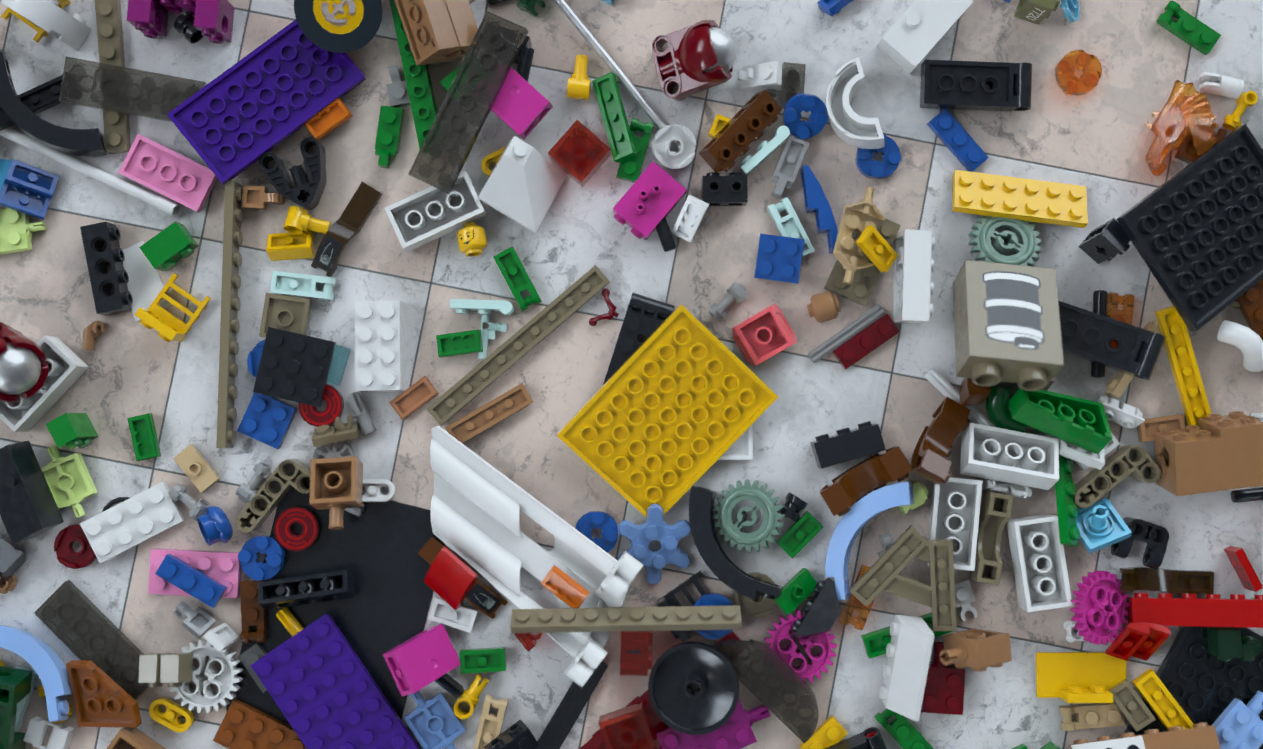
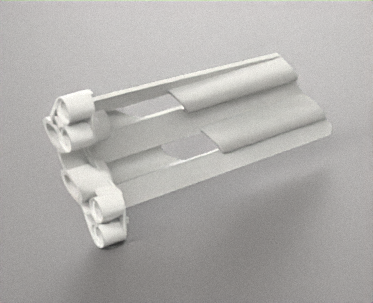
M436 426L431 429L430 462L434 472V495L431 500L430 515L432 532L518 609H544L521 592V567L542 582L554 565L590 592L579 608L622 607L631 581L643 567L642 563L626 551L617 561L443 428ZM520 510L554 535L555 545L551 551H546L520 531ZM556 596L559 608H571ZM558 632L546 634L574 657L563 674L580 687H583L608 653L604 648L611 632Z

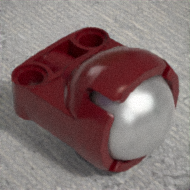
M703 20L673 33L659 35L652 42L653 57L659 82L664 94L671 99L682 101L687 96L726 83L732 78L731 72L733 71L736 57L735 44L731 36L720 29L714 20ZM668 42V47L666 51L663 52V45ZM678 84L679 89L677 93L673 94V88Z
M0 322V400L5 402L19 401L18 396L26 399L34 395L44 385L48 376V363L44 361L47 358L43 349L34 341Z

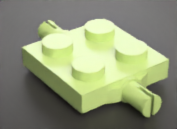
M10 208L0 209V255L32 250L31 239L33 232L45 231V222L32 223L29 215Z
M56 445L47 448L52 461L41 468L58 509L72 506L76 518L86 515L81 502L98 492L81 452L61 457Z

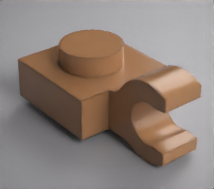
M243 185L242 208L266 210L267 203L284 205V196H280L279 193H268V188L265 186Z

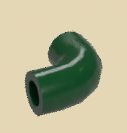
M996 385L990 386L991 392L986 398L985 404L990 422L997 428L1025 433L1027 425L1012 419L1008 407V400L1012 390Z

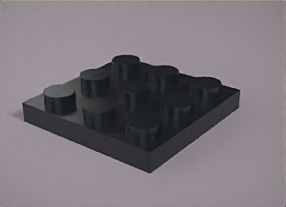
M268 327L253 392L321 407L336 342Z

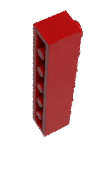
M1134 593V597L1127 598V603H1129L1128 624L1144 622L1162 626L1263 628V595H1254V599H1245L1244 594H1230V599H1221V594H1206V598H1196V594H1181L1182 598H1172V593H1158L1157 598L1148 597V593Z

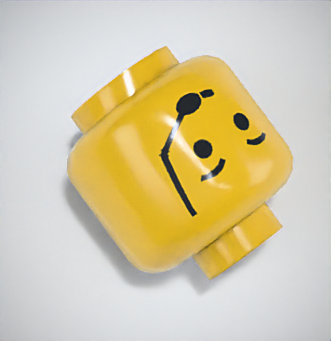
M475 222L463 224V228L458 230V246L462 253H465L468 257L483 254V250L487 248L486 233L483 227L476 226Z

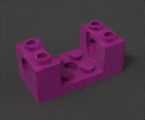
M128 0L126 20L136 30L141 31L145 37L156 39L158 36L167 35L169 12L181 15L182 12H189L195 16L194 27L202 31L201 34L208 38L211 43L223 44V42H231L235 8L227 0Z

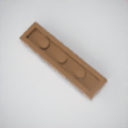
M521 383L445 428L449 434L463 444L532 404L534 401L524 384Z

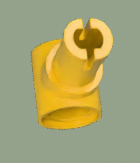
M586 55L575 56L574 73L571 75V78H568L567 98L589 100L591 80H588V57Z
M290 206L283 228L287 232L297 235L303 234L304 231L308 232V230L326 234L331 226V222L313 218L302 207Z
M477 674L468 690H464L455 702L453 711L458 718L467 719L475 710L480 700V694L489 683L486 677L479 683L483 675ZM467 702L470 705V710H462L460 703Z

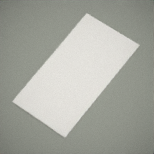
M144 241L123 250L125 256L123 266L129 277L127 287L133 298L131 308L136 321L141 320L134 315L139 308L148 309L164 287L157 270L154 269L139 248L145 243ZM164 298L159 303L164 308L172 305Z

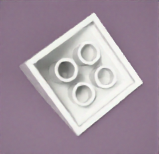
M514 136L507 144L481 190L478 199L533 233H536L566 177L534 147Z

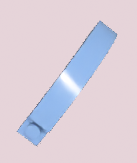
M912 482L896 483L871 492L856 502L838 523L829 543L825 565L826 578H835L833 583L838 600L850 598L848 564L850 552L858 534L878 514L893 507L914 504Z
M0 625V648L7 649L21 656L38 674L45 691L49 722L68 719L69 704L65 700V696L72 695L67 669L60 657L46 642L34 634L20 628Z

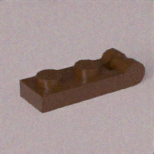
M265 580L240 581L242 644L251 643V641L265 643L267 640L266 609L258 605V582H265ZM257 625V632H251V626Z

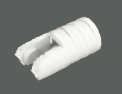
M1209 72L1200 73L1199 81L1203 82L1199 86L1200 92L1238 99L1243 91L1244 80Z

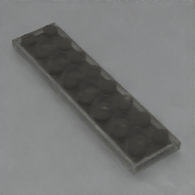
M486 12L408 175L450 195L528 33L526 28L491 12Z

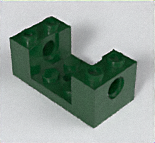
M0 666V749H25L26 742L24 738L26 733L15 732L17 703L31 691L32 671Z

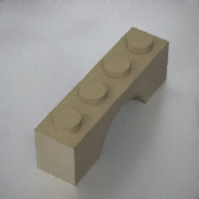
M983 491L979 515L975 570L970 571L969 578L976 582L999 585L1003 564L1000 557L1001 535L1006 522L1010 519L1014 496Z

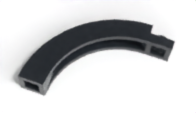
M0 52V106L25 134L44 146L63 153L78 156L106 155L102 133L99 128H64L49 123L32 113L18 97L12 81L8 59L3 52Z
M696 485L692 486L689 499L691 533L699 554L709 569L724 584L749 598L755 599L758 591L762 592L761 596L769 599H775V596L780 597L783 586L753 577L740 569L726 555L720 545L714 527L713 506L717 492Z

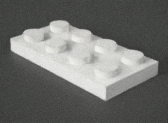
M165 481L80 523L99 563H104L185 521L177 503L171 499L172 496L169 495L170 490Z

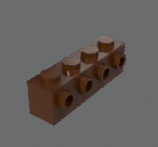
M766 90L756 93L699 154L715 172L729 171L735 165L734 160L738 156H743L750 149L748 145L752 141L755 142L764 134L763 130L778 120L777 115L782 111L781 107Z

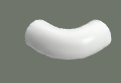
M1224 320L1220 325L1217 340L1231 344L1242 352L1243 367L1251 372L1263 371V340L1249 327Z

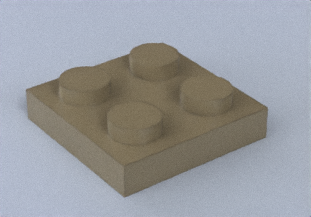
M266 293L259 337L266 338L268 327L307 335L312 300Z

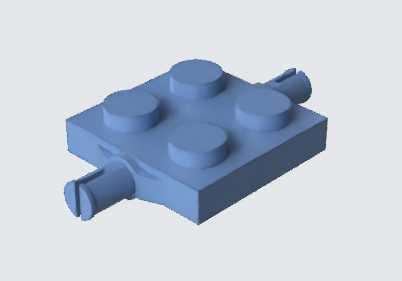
M420 691L410 694L418 706L407 714L404 720L422 748L456 749L453 741L464 733L467 728L461 719L454 714L453 707L443 691L427 700L424 699Z

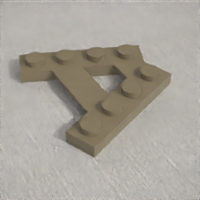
M910 525L849 589V592L867 607L882 590L931 607L933 631H957L952 539L928 540ZM913 558L928 562L930 584L900 574V572Z

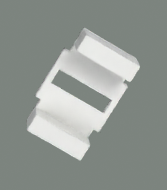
M36 716L30 719L24 741L33 744V747L39 749H68L75 728L68 726L63 729L61 725ZM50 725L53 726L47 747L42 746L47 727Z

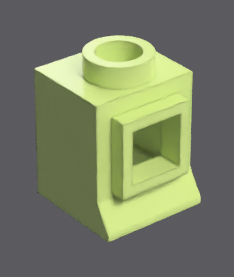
M911 481L913 483L914 504L898 506L901 513L907 514L909 509L913 510L926 503L925 500L928 499L927 495H929V492L923 483Z

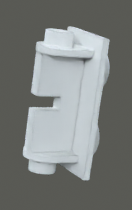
M1100 395L1097 399L1098 403L1103 404L1107 420L1115 422L1124 428L1133 430L1145 421L1142 418L1143 413L1140 412L1139 408L1123 403L1120 409L1118 408L1120 401L1107 395Z
M984 479L982 490L1024 499L1032 495V489L1028 486L991 479Z

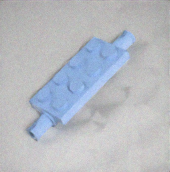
M1257 691L1247 705L1241 700L1234 698L1212 724L1215 727L1221 749H1258L1263 744V721L1259 716L1263 710L1262 692Z

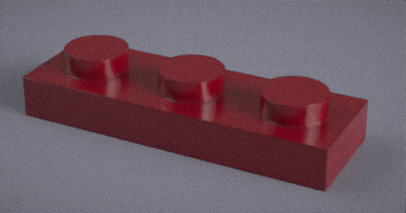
M886 314L836 348L832 353L844 370H846L900 331L890 316Z

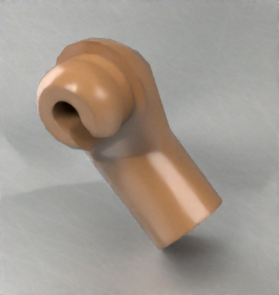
M94 321L84 329L82 350L95 349V339L103 334L106 329L103 322Z

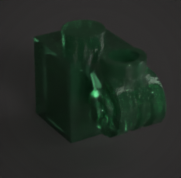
M1207 627L1208 653L1216 656L1217 660L1232 661V658H1240L1243 661H1255V656L1259 655L1262 651V643L1250 636L1245 635L1241 637L1240 629L1234 627Z

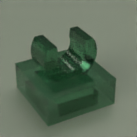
M519 0L516 4L521 11L529 12L532 16H538V13L534 10L536 4L541 8L546 6L542 0Z

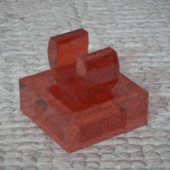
M532 633L514 634L529 652L535 647L536 640L540 639L543 633L536 635Z

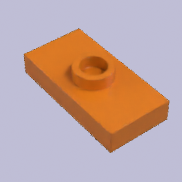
M337 98L308 121L305 126L317 141H320L353 117V115L342 100Z
M555 565L541 582L542 586L571 608H579L590 594L588 590Z

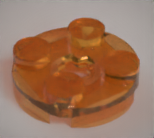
M1084 50L1069 52L1055 66L1057 84L1066 95L1080 96L1087 94L1098 85L1097 83L1102 75V66L1098 58L1093 54L1085 53ZM1075 68L1083 71V74L1080 76L1081 78L1074 75Z

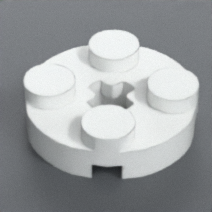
M671 124L658 130L651 143V148L656 161L660 165L670 169H679L687 166L693 160L696 153V139L687 127ZM678 141V151H670V143Z

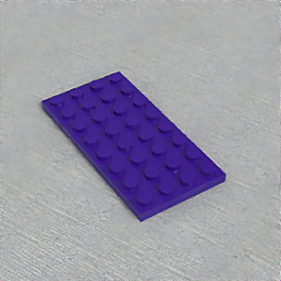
M294 20L170 111L167 116L221 183L225 185L258 161L263 153L270 152L305 126L308 121L337 98L341 99L365 81L366 78L346 53L331 52L316 46L301 31L297 20Z
M326 613L250 665L307 749H420L329 613Z

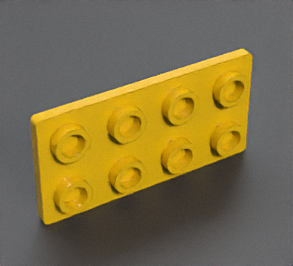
M1036 652V696L1039 698H1061L1067 703H1113V694L1108 690L1126 679V661L1107 655L1105 652Z

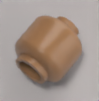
M831 291L813 295L810 299L811 304L807 305L810 318L815 317L819 323L836 319L838 312H841L837 294L833 295Z

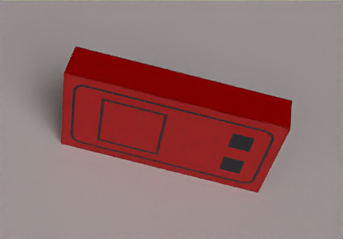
M1234 546L1225 548L1224 551L1243 587L1254 592L1263 589L1243 548Z

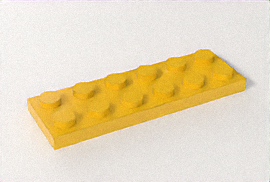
M955 170L953 173L952 212L1085 228L1088 224L1086 186Z

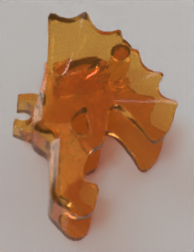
M1176 80L1170 97L1162 111L1153 110L1151 115L1156 117L1153 123L1147 121L1145 124L1155 136L1145 156V161L1155 176H1159L1167 168L1164 158L1170 151L1177 150L1188 135H1193L1194 146L1197 149L1198 155L1207 152L1217 143V138L1213 136L1215 134L1214 130L1218 128V124L1214 122L1216 117L1211 111V105L1206 98V93L1196 91L1193 82L1183 83Z

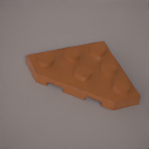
M71 660L66 664L78 727L137 728L142 724L138 702L91 660Z

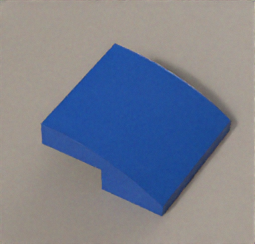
M13 159L0 192V205L44 220L60 176Z

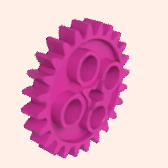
M1094 570V573L1088 572V577L1082 576L1083 583L1077 582L1078 591L1073 590L1076 599H1071V602L1075 605L1070 611L1075 612V615L1071 618V621L1077 622L1074 629L1079 630L1078 635L1083 636L1084 641L1106 645L1107 642L1112 643L1113 638L1118 636L1117 631H1123L1122 623L1127 624L1124 616L1129 615L1125 611L1129 603H1125V600L1129 595L1119 591L1121 579H1117L1116 574H1111L1108 571Z
M796 610L795 616H792L790 613L786 619L779 615L781 622L778 624L772 621L775 629H767L771 637H764V640L769 643L763 649L770 652L765 656L766 660H772L769 664L770 668L777 667L775 670L776 675L783 672L782 678L784 681L790 676L793 684L797 678H799L801 684H804L805 678H808L813 683L814 675L821 679L820 671L828 673L825 666L826 664L833 665L829 658L836 657V653L831 651V649L836 648L837 645L830 642L836 638L835 635L827 634L828 632L798 639L812 661L809 664L800 650L797 649V645L788 633L797 618L801 619L800 611ZM786 638L790 640V644L787 648L779 647V643L782 639ZM819 645L821 647L820 652L817 655L810 654L811 648ZM794 658H802V663L799 667L791 666Z

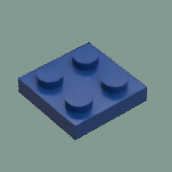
M760 234L754 278L799 284L805 239Z
M254 393L237 431L273 448L280 449L298 408L271 396Z

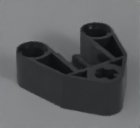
M312 137L305 138L301 142L300 150L310 182L308 183L302 165L292 166L289 170L295 188L292 185L283 161L273 153H263L259 157L258 165L278 193L304 209L312 210L316 208L327 183L326 152L324 146ZM317 145L316 152L309 154V148ZM275 160L274 167L268 169L269 161ZM308 194L309 197L307 198V202L303 201L306 199V195Z

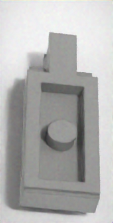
M792 135L788 136L772 176L771 182L776 184L772 193L773 196L780 198L784 188L790 189L791 185H793L810 144L809 142Z

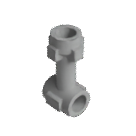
M734 282L726 290L729 295L719 305L714 303L711 306L709 313L716 320L723 319L727 315L724 311L734 301L739 304L746 298L748 294L741 284Z
M259 462L258 465L254 466L252 470L256 473L248 485L243 483L236 491V495L239 496L238 499L249 503L257 493L255 489L262 478L267 479L270 476L271 467L265 463Z
M176 484L169 492V495L172 496L171 499L175 502L180 500L191 509L188 513L189 516L197 521V517L207 513L206 509L210 507V504L204 499L195 501L186 493L187 488L184 485Z

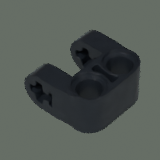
M1124 518L1123 521L1130 529L1131 525L1135 523L1136 530L1131 534V537L1112 544L1111 554L1125 559L1129 555L1135 539L1147 543L1142 559L1143 565L1152 569H1158L1164 559L1169 532L1162 526L1141 519ZM1156 530L1157 537L1155 540H1153L1152 533Z

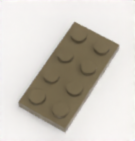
M885 218V220L878 221L877 231L892 247L901 225ZM855 230L852 232L853 240L856 239ZM836 260L824 289L862 306H866L880 270L875 265L856 270L852 284L843 283L846 269H843V265Z

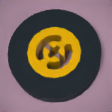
M294 0V12L301 31L312 43L327 51L346 53L362 48L376 35L382 20L381 0H353L355 3V11L353 13L349 12L348 2L345 1L342 5L344 11L338 10L334 14L335 19L347 20L343 23H335L327 19L321 8L322 3L327 2L328 11L331 15L334 11L333 4L339 5L343 0Z

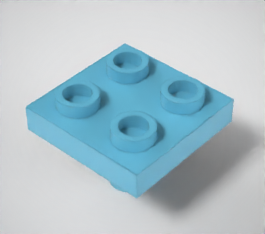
M1107 497L1098 500L1088 508L1078 509L1076 524L1080 531V540L1089 554L1131 537V530Z

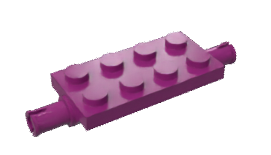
M738 699L730 719L713 732L702 735H689L678 732L670 727L656 732L661 744L658 749H741L757 742L751 728L752 724L771 717L765 703L747 711L743 709L740 699Z

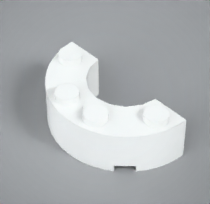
M0 0L1 3L76 51L79 50L92 30L85 25L87 20L76 13L72 16L59 8L57 0Z
M857 57L844 64L835 73L834 78L828 85L826 107L829 122L834 132L851 146L861 149L885 147L884 135L878 117H861L850 106L852 98L857 92L866 88L865 75L860 59Z

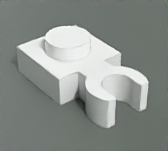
M963 579L954 582L955 607H960L958 611L959 618L962 621H966V611H971L972 617L976 618L977 611L970 605L971 602L976 600L969 580Z

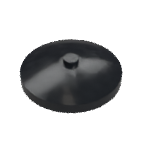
M684 642L672 646L658 658L649 676L648 693L654 711L666 725L684 734L702 735L717 730L730 719L739 699V679L733 664L720 650L706 643Z

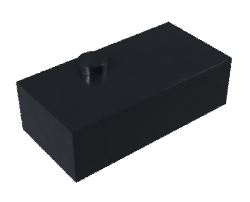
M29 441L6 445L0 449V516L12 544L34 538L64 522Z

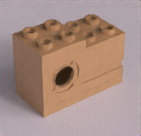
M395 0L417 66L460 60L483 44L474 13L470 6L475 0Z
M1232 411L1229 412V415L1225 416L1208 414L1207 418L1198 419V426L1188 425L1182 430L1165 428L1163 432L1154 433L1155 460H1157V465L1161 470V476L1156 481V484L1176 496L1263 486V422L1257 420L1254 416L1244 415V412Z

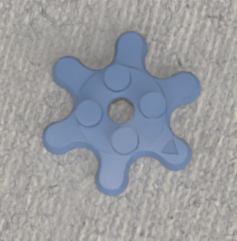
M652 504L648 507L645 523L635 525L631 521L623 520L618 525L619 534L630 541V548L626 552L643 564L646 569V581L652 585L658 584L661 581V572L665 565L674 564L679 568H686L691 562L689 554L681 551L678 546L680 539L690 534V522L680 520L674 525L666 524L663 520V508L659 504ZM657 540L661 542L660 548L650 550L649 543L651 541ZM621 553V554L618 556L617 561L620 559V557L623 555V553Z

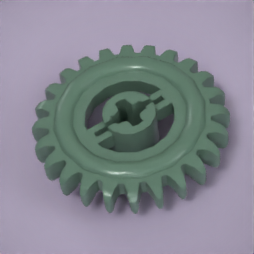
M983 215V217H978L977 223L972 225L971 229L974 231L969 233V237L973 239L969 241L968 245H976L970 251L971 254L978 253L974 261L983 259V262L1034 267V262L1039 260L1038 254L1042 252L1039 245L1042 243V240L1036 238L1040 235V232L1033 230L1036 227L1035 224H1029V221ZM998 228H1008L1013 230L1019 236L1021 244L1018 243L1017 236L1012 231L1006 230L999 233L995 230ZM1011 251H1014L1015 253H1017V254H1015V255H1013V256H1006V255H1008Z
M746 479L743 486L741 481L738 480L736 488L732 484L728 485L730 492L722 490L724 498H716L720 505L713 506L718 511V514L713 515V518L718 519L714 527L721 528L717 535H725L724 543L729 540L731 541L730 548L738 545L739 552H742L744 547H746V551L751 553L752 547H754L757 552H760V544L767 549L769 548L767 540L775 543L776 540L773 534L781 535V532L776 528L785 526L779 519L784 518L786 515L778 513L780 509L784 508V505H776L780 497L772 498L771 496L775 490L771 489L766 492L767 484H763L759 488L758 480H755L751 486L750 480ZM742 500L755 501L753 505L742 507L738 511V521L734 523L733 510L736 505ZM762 508L764 519L761 527L755 532H743L741 529L744 526L756 525L760 521V509ZM753 511L752 519L745 521L748 516L746 512Z

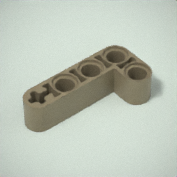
M1124 445L1105 460V465L1101 470L1095 468L1075 484L1076 494L1073 495L1075 505L1081 508L1092 506L1130 474L1136 481L1155 483L1161 476V470L1142 447ZM1131 450H1133L1135 453V457L1132 461L1129 458V453ZM1114 464L1118 467L1115 475L1112 473V466ZM1147 467L1149 470V474L1145 478L1143 475V471ZM1097 478L1101 481L1099 488H1096L1094 484Z
M298 459L282 461L236 519L237 529L243 533L259 529L292 487L301 493H310V489L305 486L304 481L307 477L310 478L311 469ZM290 463L295 466L293 475L287 471V466ZM275 481L281 484L280 492H276L273 488ZM262 498L267 502L265 510L259 505ZM253 517V518L250 520V524H251V525L248 526L247 524H248L249 521H248L247 518Z

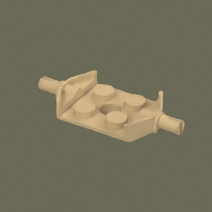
M866 187L864 199L844 206L833 255L843 265V269H846L843 283L852 284L856 270L874 265V263L868 262L869 258L856 244V241L867 226L873 225L877 229L878 221L885 220L877 206L873 204L876 190L874 187ZM854 230L856 232L855 240H853L852 238V232Z

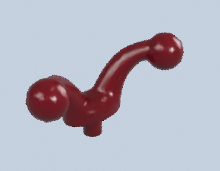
M603 289L601 294L609 311L606 314L590 318V326H595L597 321L611 320L613 316L618 317L619 315L616 313V306L608 297L610 295L608 289Z

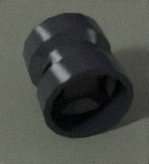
M184 12L176 18L173 26L179 33H183L185 39L191 44L197 43L204 37L201 34L202 31L194 27L195 17L189 12Z
M788 492L785 497V504H783L784 508L778 512L797 522L800 517L799 512L804 510L808 503Z

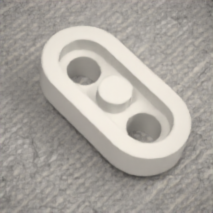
M363 479V487L366 488V493L362 495V502H388L394 498L396 487L391 481L387 479ZM384 487L389 489L386 495H383L381 492Z

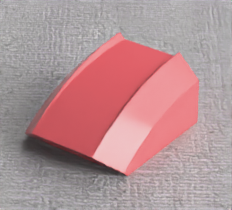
M776 304L767 307L733 327V339L746 361L753 366L762 363L797 342L795 333L782 310Z

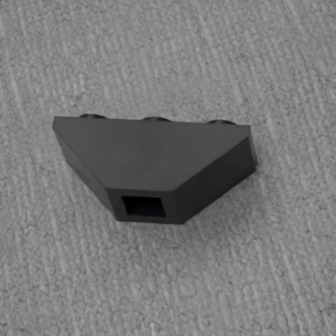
M828 577L823 582L819 581L813 589V592L816 594L812 600H807L802 608L803 616L801 619L797 618L791 627L793 632L790 638L793 640L824 634L832 628L841 610L831 578Z

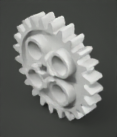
M205 639L199 640L198 643L193 641L189 643L190 647L186 645L181 649L183 653H193V659L196 658L199 661V668L195 667L194 664L192 666V681L196 684V690L190 687V681L182 682L180 687L171 688L170 692L177 691L178 694L174 699L182 698L181 706L188 703L189 711L196 707L197 713L203 712L204 709L207 713L213 711V708L217 711L222 708V705H228L230 703L229 699L232 700L236 697L233 691L241 689L236 684L243 680L242 677L237 676L238 673L243 671L242 668H237L236 666L241 660L233 659L236 652L229 654L230 647L219 652L209 641L206 643ZM215 661H219L221 663V671L216 669ZM212 683L218 686V693L212 690Z

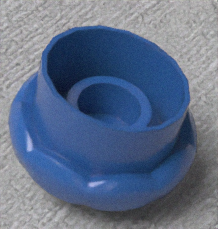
M210 506L206 509L207 513L197 517L199 528L208 546L219 541L227 543L231 540L233 534L232 526L221 508Z

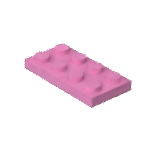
M137 134L118 172L199 213L217 180L216 175L211 169L140 134Z
M151 549L148 594L191 596L155 574L165 556L172 554L226 586L227 589L222 598L240 597L242 567L238 559L239 552Z

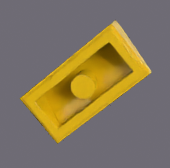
M304 231L301 235L292 233L268 234L266 252L271 261L314 258L313 232Z

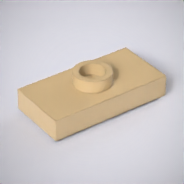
M193 444L173 458L201 493L221 479Z

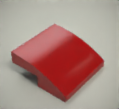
M443 547L430 566L424 582L456 611L462 606L466 593L473 588L478 575L448 548Z
M1130 623L1110 644L1105 653L1125 661L1131 656L1147 661L1171 635L1169 627L1153 623Z

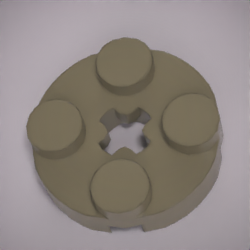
M759 572L748 573L753 577L774 583L766 574ZM735 590L733 592L735 604L740 605L741 612L752 618L765 617L776 606V602L773 599L761 595L759 600L755 601V599L744 596Z

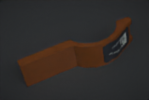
M432 536L417 554L432 565L441 549L446 546L436 537ZM476 578L473 588L465 596L469 603L492 619L496 616L494 612L500 605L503 604L505 606L508 602L499 593L484 585L478 578Z

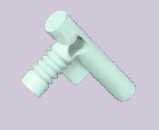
M482 315L480 330L483 352H478V359H486L488 339L494 340L496 331L507 332V323L490 322V315ZM484 323L489 324V328L484 329Z

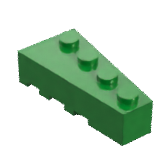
M1021 388L1008 401L1012 419L1095 454H1099L1113 439L1102 403L1042 389L1026 391Z

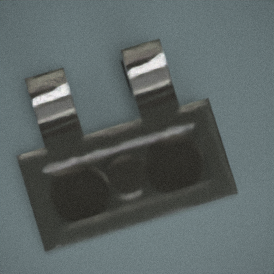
M784 62L782 64L781 90L767 88L766 91L776 102L780 101L781 108H784L787 101L794 95L804 93L806 64Z

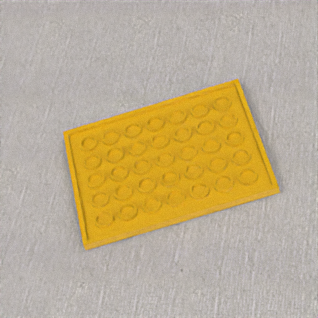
M680 304L557 433V437L646 518L647 509L652 504H659L663 508L664 516L766 411L778 396Z

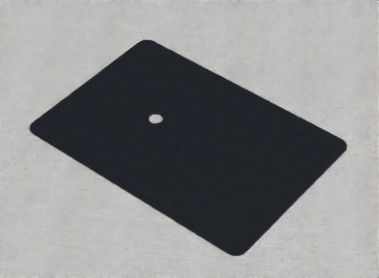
M305 479L304 484L310 489V480ZM292 487L277 506L270 536L276 538L274 526L280 513L288 508L300 506L311 510L319 519V537L313 545L305 550L291 551L285 548L286 556L284 557L282 571L277 576L265 581L346 569L355 575V598L287 608L303 629L326 613H329L399 718L402 719L407 695H401L383 654L424 631L433 595V590L424 582V579L431 565L417 553L432 536L436 537L432 532L431 510L391 500L388 502H362L365 504V509L363 512L361 511L362 515L360 517L344 511V529L331 530L329 529L330 509L317 510L310 504V493L304 494ZM295 522L292 526V531L296 535H300L303 527L300 523ZM265 553V557H264V561H263L264 564L266 563V560H265V558L267 557V554H266V553ZM282 608L266 609L267 640L265 643L260 644L267 654L292 637L276 616L277 612ZM257 625L251 626V632H257ZM251 641V643L242 644L240 655L258 642ZM243 663L237 664V668L243 669L237 676L242 677L243 680L236 683L241 689L233 691L236 695L235 698L290 725L269 692L262 693ZM235 698L229 699L230 703L226 707L227 711Z

